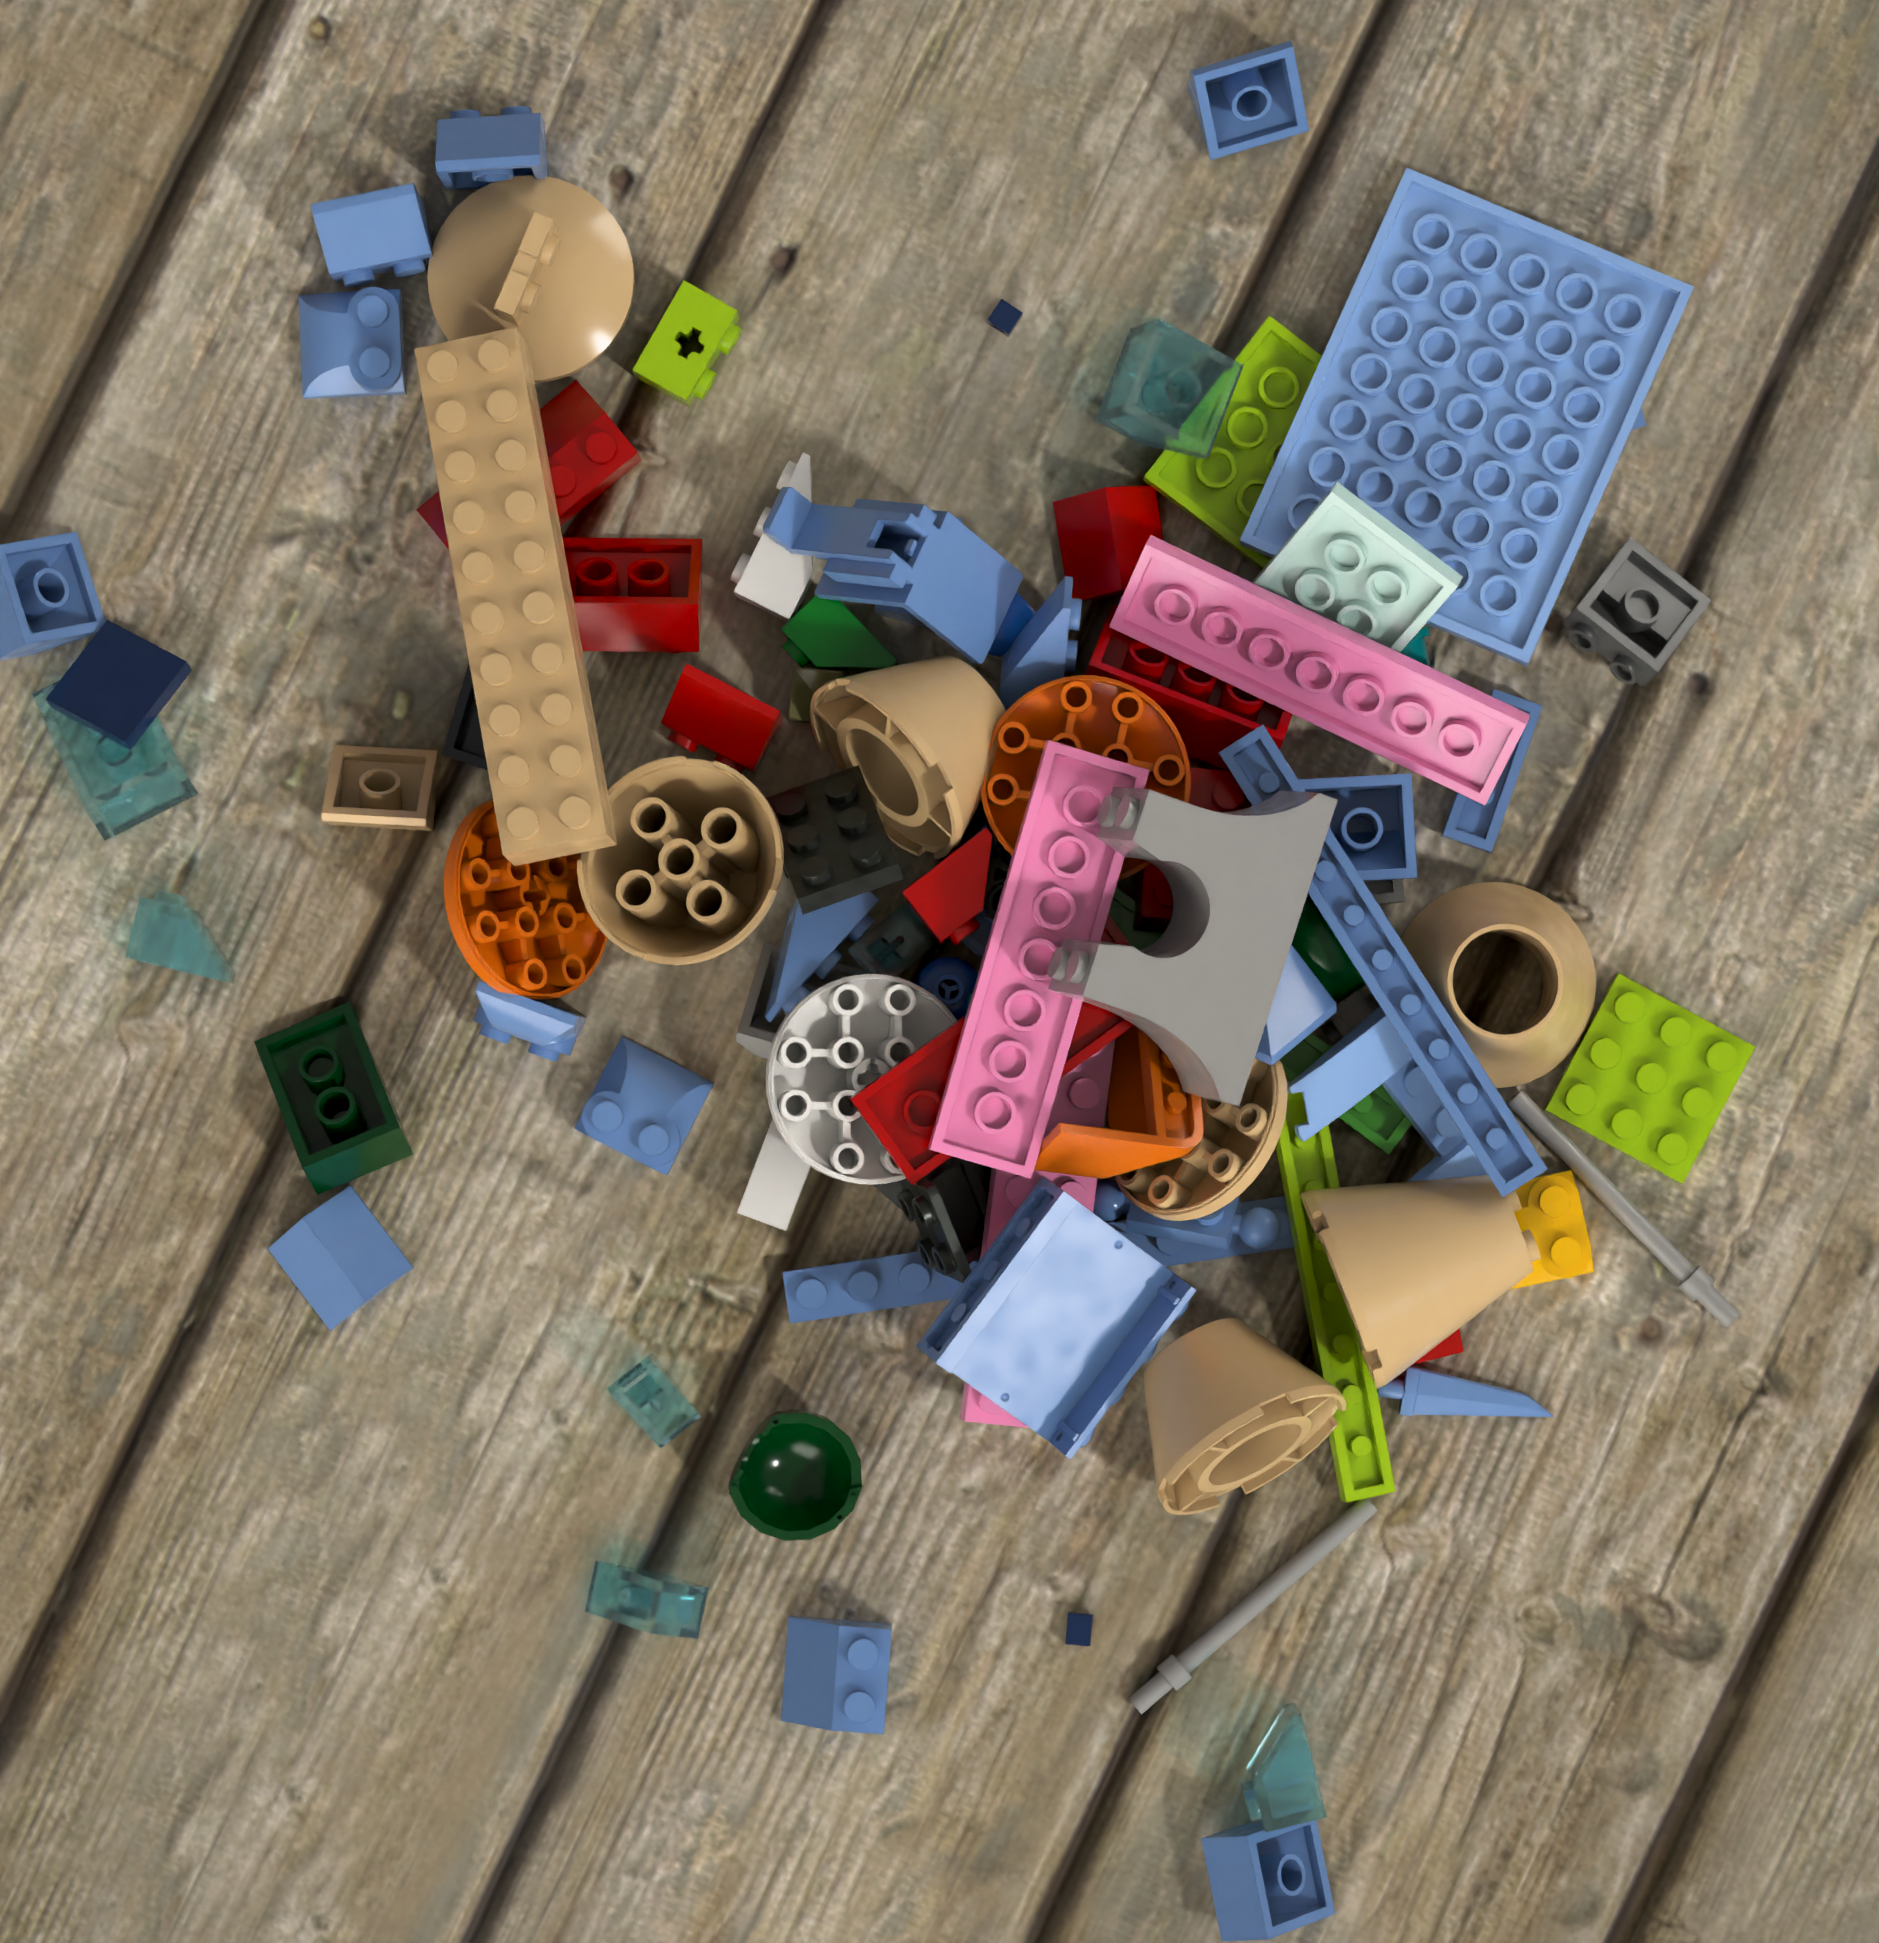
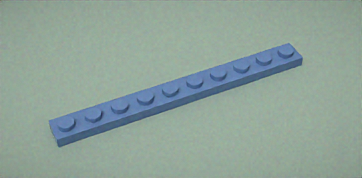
M1263 724L1218 752L1252 806L1271 798L1280 790L1306 792ZM1329 828L1308 894L1503 1198L1546 1171L1547 1167Z
M1285 1195L1240 1202L1241 1210L1239 1214L1244 1215L1245 1212L1252 1208L1262 1207L1269 1209L1277 1216L1280 1223L1279 1237L1274 1244L1264 1249L1249 1247L1242 1241L1240 1235L1236 1234L1232 1236L1229 1249L1223 1250L1127 1232L1126 1219L1106 1222L1165 1267L1294 1247ZM919 1251L782 1272L790 1324L949 1300L963 1284L936 1272L935 1268L929 1269ZM980 1257L969 1264L971 1271L980 1261Z

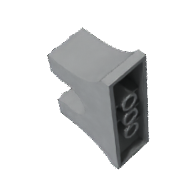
M1113 787L1111 795L1108 794L1103 799L1098 811L1097 823L1101 826L1097 838L1123 856L1146 860L1163 873L1169 883L1173 897L1171 920L1163 935L1155 943L1143 950H1138L1134 946L1102 941L1064 939L1062 947H1058L1054 951L1049 962L1048 976L1051 978L1048 990L1108 1010L1138 1027L1166 1054L1176 1070L1184 1092L1201 1098L1239 1106L1338 799L1321 793L1280 790L1260 804L1246 809L1220 813L1186 803L1150 789Z

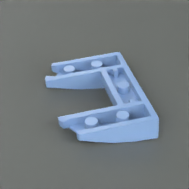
M1381 1007L1377 1008L1287 1085V1093L1302 1092L1308 1121L1294 1125L1295 1134L1300 1141L1305 1142L1382 1084L1436 1155L1434 1159L1407 1182L1487 1175Z

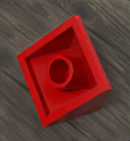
M1151 486L1104 487L1053 502L1064 576L1073 577L1072 598L1082 599V602L1123 596L1150 535L1163 540L1155 489Z

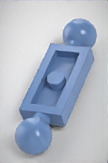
M1102 1180L1097 1183L1093 1213L1103 1221H1113L1120 1218L1123 1214H1128L1126 1218L1127 1232L1223 1250L1229 1249L1233 1234L1240 1235L1246 1245L1255 1249H1264L1276 1242L1280 1234L1279 1220L1269 1209L1256 1207L1248 1210L1244 1215L1239 1214L1241 1210L1239 1196L1209 1215L1186 1221H1170L1157 1218L1137 1207L1123 1194L1116 1181Z

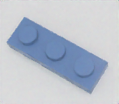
M1496 689L1491 691L1490 696L1530 714L1529 720L1486 805L1456 792L1441 837L1487 853H1491L1543 707L1542 705Z

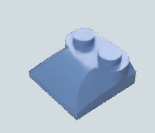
M367 287L360 291L298 295L303 399L407 395L403 294L401 289L385 290L380 287Z
M479 980L476 987L479 1005L473 1021L482 1024L479 1032L480 1035L505 1044H509L511 1036H515L531 1042L528 1052L555 1062L558 1061L560 1053L571 1055L575 1041L580 1036L585 1023V1016L544 1001H535L521 995L498 992L485 981Z
M622 1036L590 1098L585 1103L582 1114L574 1129L658 1172L668 1175L714 1082Z

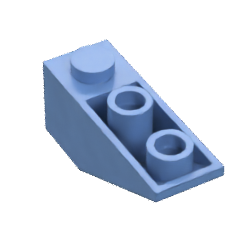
M1064 577L1019 633L1009 650L1003 654L999 699L1006 711L1019 698L1034 688L1052 680L1064 678L1065 671L1075 672L1078 641L1068 640L1069 630H1079L1082 599L1072 598L1073 577Z
M869 891L806 914H802L796 899L789 909L764 1018L771 1022L782 1009L788 1014L797 1003L810 993L804 985L812 976L817 974L823 980L842 959L843 956L837 949L844 941L849 938L856 944L870 929L875 920L869 914L879 901L872 892Z

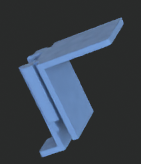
M782 487L763 525L764 533L791 554L809 555L827 560L823 569L824 573L814 591V594L820 599L905 608L972 663L982 664L1023 579V574L952 514L948 511L930 510L924 504L857 499L853 508L812 504L792 487Z

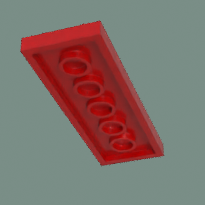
M1108 914L1101 941L1131 946ZM1083 1002L1061 1078L1134 1025L1108 1010ZM966 1015L849 1098L911 1185L952 1157L929 1150L928 1145Z

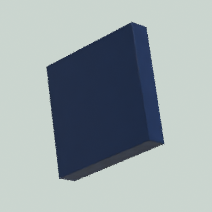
M107 620L47 696L46 700L54 710L131 750L192 670L187 661Z

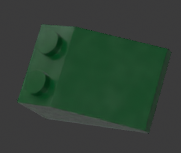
M350 1001L254 1041L302 1169L317 1195L413 1155L398 1113Z

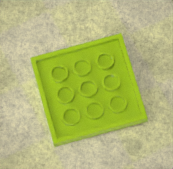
M1268 316L1143 478V481L1261 571L1272 558L1241 546L1240 538L1322 355L1271 316Z

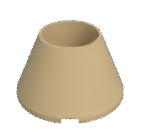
M941 655L830 680L818 688L813 694L810 703L811 726L820 752H824L829 748L841 771L859 765L889 840L916 856L929 851L935 853V859H940L952 852L960 843L981 802V789L985 772L987 782L997 750L998 735H996L990 749L992 731L1006 712L1001 700L988 682L966 662L954 656Z
M1482 882L1469 884L1449 891L1430 902L1412 919L1400 938L1496 1088L1518 1086L1542 1077L1561 1064L1581 1041L1589 1025L1595 1005L1596 973L1594 962L1585 937L1576 923L1559 905L1546 896L1529 888L1511 883ZM1484 934L1504 935L1522 943L1536 958L1543 976V995L1536 1013L1526 1025L1507 1035L1491 1033L1473 1024L1459 1008L1453 991V972L1458 957L1472 940Z
M1224 1318L1207 1323L1188 1332L1163 1349L1148 1364L1143 1373V1386L1159 1501L1167 1512L1175 1515H1187L1219 1507L1220 1502L1217 1496L1240 1486L1245 1494L1262 1487L1303 1460L1338 1426L1333 1415L1338 1407L1341 1412L1346 1410L1347 1405L1339 1389L1240 1319Z

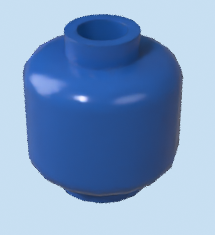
M940 957L930 961L920 971L915 984L937 997L950 1010L956 1020H959L966 1015L968 994L973 993L978 973L965 960L957 957ZM944 980H953L957 984L949 987ZM939 985L946 991L944 998L938 992ZM959 989L958 995L954 999L949 1000L951 992Z

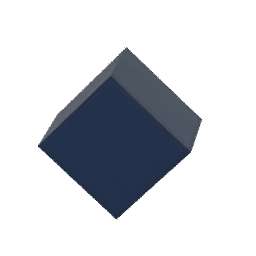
M1001 299L988 318L987 324L1009 337L1022 318L1023 312Z

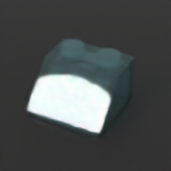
M1160 318L1130 328L1095 420L1136 443L1202 459L1208 458L1244 365Z
M1294 1702L1285 1704L1246 1767L1249 1781L1240 1783L1250 1820L1259 1819L1265 1832L1327 1817L1302 1714Z

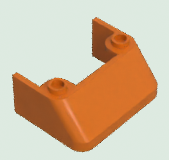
M1134 1025L1115 1039L1107 1100L1109 1128L1059 1123L1042 1141L1034 1170L1104 1179L1183 1157L1203 1137L1204 1125L1201 1097L1182 1090L1180 1079L1166 1054L1147 1034Z

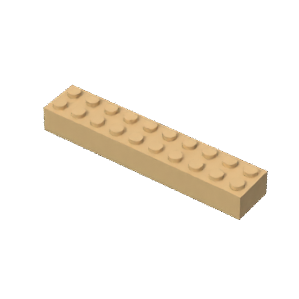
M517 327L415 348L416 363L502 854L514 866L616 846L617 840L528 344Z

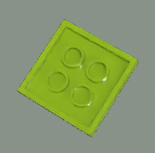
M1617 973L1543 1110L1679 1184H1683L1749 1061L1755 1046Z

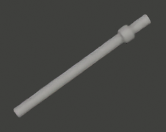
M1523 1090L1508 1102V1105L1680 1281L1677 1287L1692 1302L1697 1299L1724 1328L1728 1327L1740 1315L1712 1285L1715 1280L1700 1265L1695 1268Z
M1368 1498L1358 1500L1176 1658L1171 1654L1156 1668L1160 1672L1129 1697L1130 1702L1143 1714L1172 1688L1178 1691L1192 1679L1189 1673L1378 1511Z

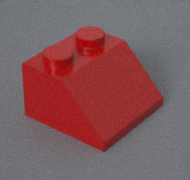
M686 663L665 711L661 725L670 731L667 740L691 753H695L699 745L716 754L715 761L723 763L741 774L744 769L755 774L783 721V717L779 710Z
M984 828L902 892L903 898L940 945L950 939L954 946H956L981 926L975 918L983 911L993 837L987 828Z

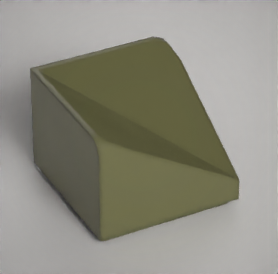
M793 667L789 722L811 724L810 703L813 694L828 681L845 677V672Z

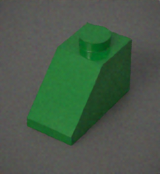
M815 595L781 628L783 636L787 639L781 647L801 668L810 663L815 669L869 672L898 665L897 659L838 600L820 599Z

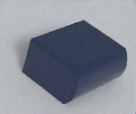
M1068 1612L1065 1644L1091 1646L1093 1614Z

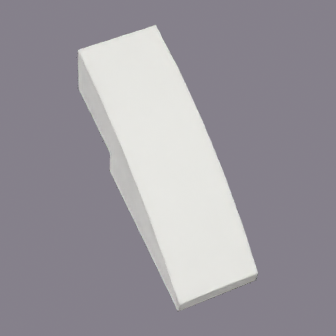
M773 1119L737 1213L787 1231L811 1166L790 1148L780 1134Z

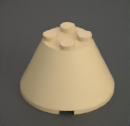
M685 756L663 758L647 763L629 772L608 789L617 845L581 852V859L577 860V875L581 896L588 913L601 932L610 941L633 956L649 962L666 965H687L715 958L729 951L748 937L766 916L775 899L784 864V848L780 826L772 807L761 791L744 775L715 760L712 762L703 759H691Z

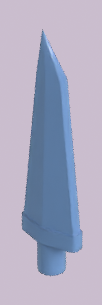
M1411 1365L1407 1368L1403 1379L1395 1378L1387 1385L1377 1389L1378 1397L1399 1399V1415L1554 1417L1528 1394L1422 1369L1417 1365Z

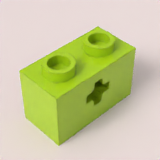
M683 280L632 369L635 378L688 408L695 397L703 400L716 379L717 373L712 371L711 368L719 354L722 352L728 356L742 333L743 328L737 326L740 319L738 310ZM696 335L699 337L698 341L703 351L700 354L691 352L686 359L683 357V351L679 342L682 339L690 342Z

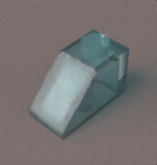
M156 891L154 900L140 897L125 958L234 984L235 971L200 913L185 908L186 897L162 891Z
M595 1561L585 1612L651 1634L698 1639L709 1588L669 1575Z

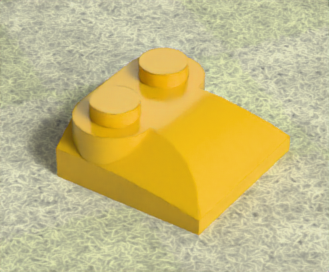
M1567 1170L1535 1177L1517 1188L1515 1191L1522 1209L1514 1212L1521 1232L1528 1229L1532 1232L1541 1259L1531 1262L1533 1272L1511 1289L1594 1272L1591 1245L1579 1192L1572 1171Z

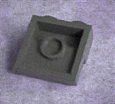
M1630 537L1562 624L1570 630L1569 638L1577 648L1585 652L1596 650L1610 661V671L1619 681L1625 684H1634L1636 682L1644 688L1659 672L1712 600Z

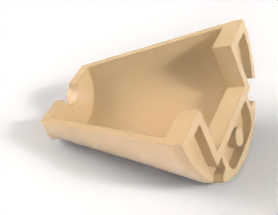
M1488 1175L1314 1189L1299 1194L1317 1241L1323 1245L1358 1334L1359 1340H1357L1375 1389L1387 1385L1533 1272L1531 1262L1541 1259L1530 1229L1521 1232L1514 1212L1522 1209L1516 1191L1514 1190L1502 1198Z

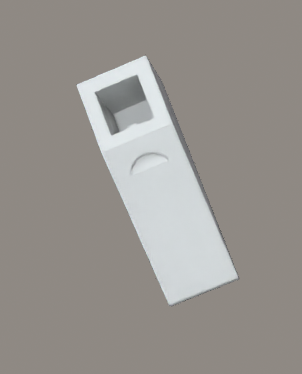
M802 453L797 464L789 460L776 488L781 490L782 487H792L812 503L811 458L809 455ZM766 507L753 532V535L759 537L760 540L752 556L745 553L741 555L730 581L737 584L734 590L735 597L788 622L796 615L814 579L813 556L791 554L764 533L763 525L771 511V508Z

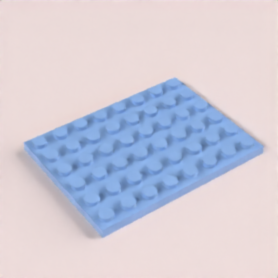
M1406 167L1240 538V545L1273 558L1333 485L1338 482L1463 576L1459 586L1427 621V625L1527 667L1690 299L1694 286Z

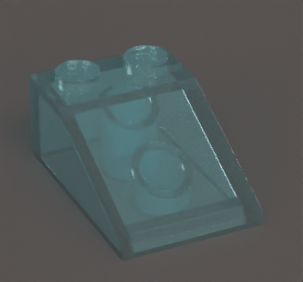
M59 681L32 694L80 800L105 841L198 795L159 714L135 746L129 750L51 708L46 698Z

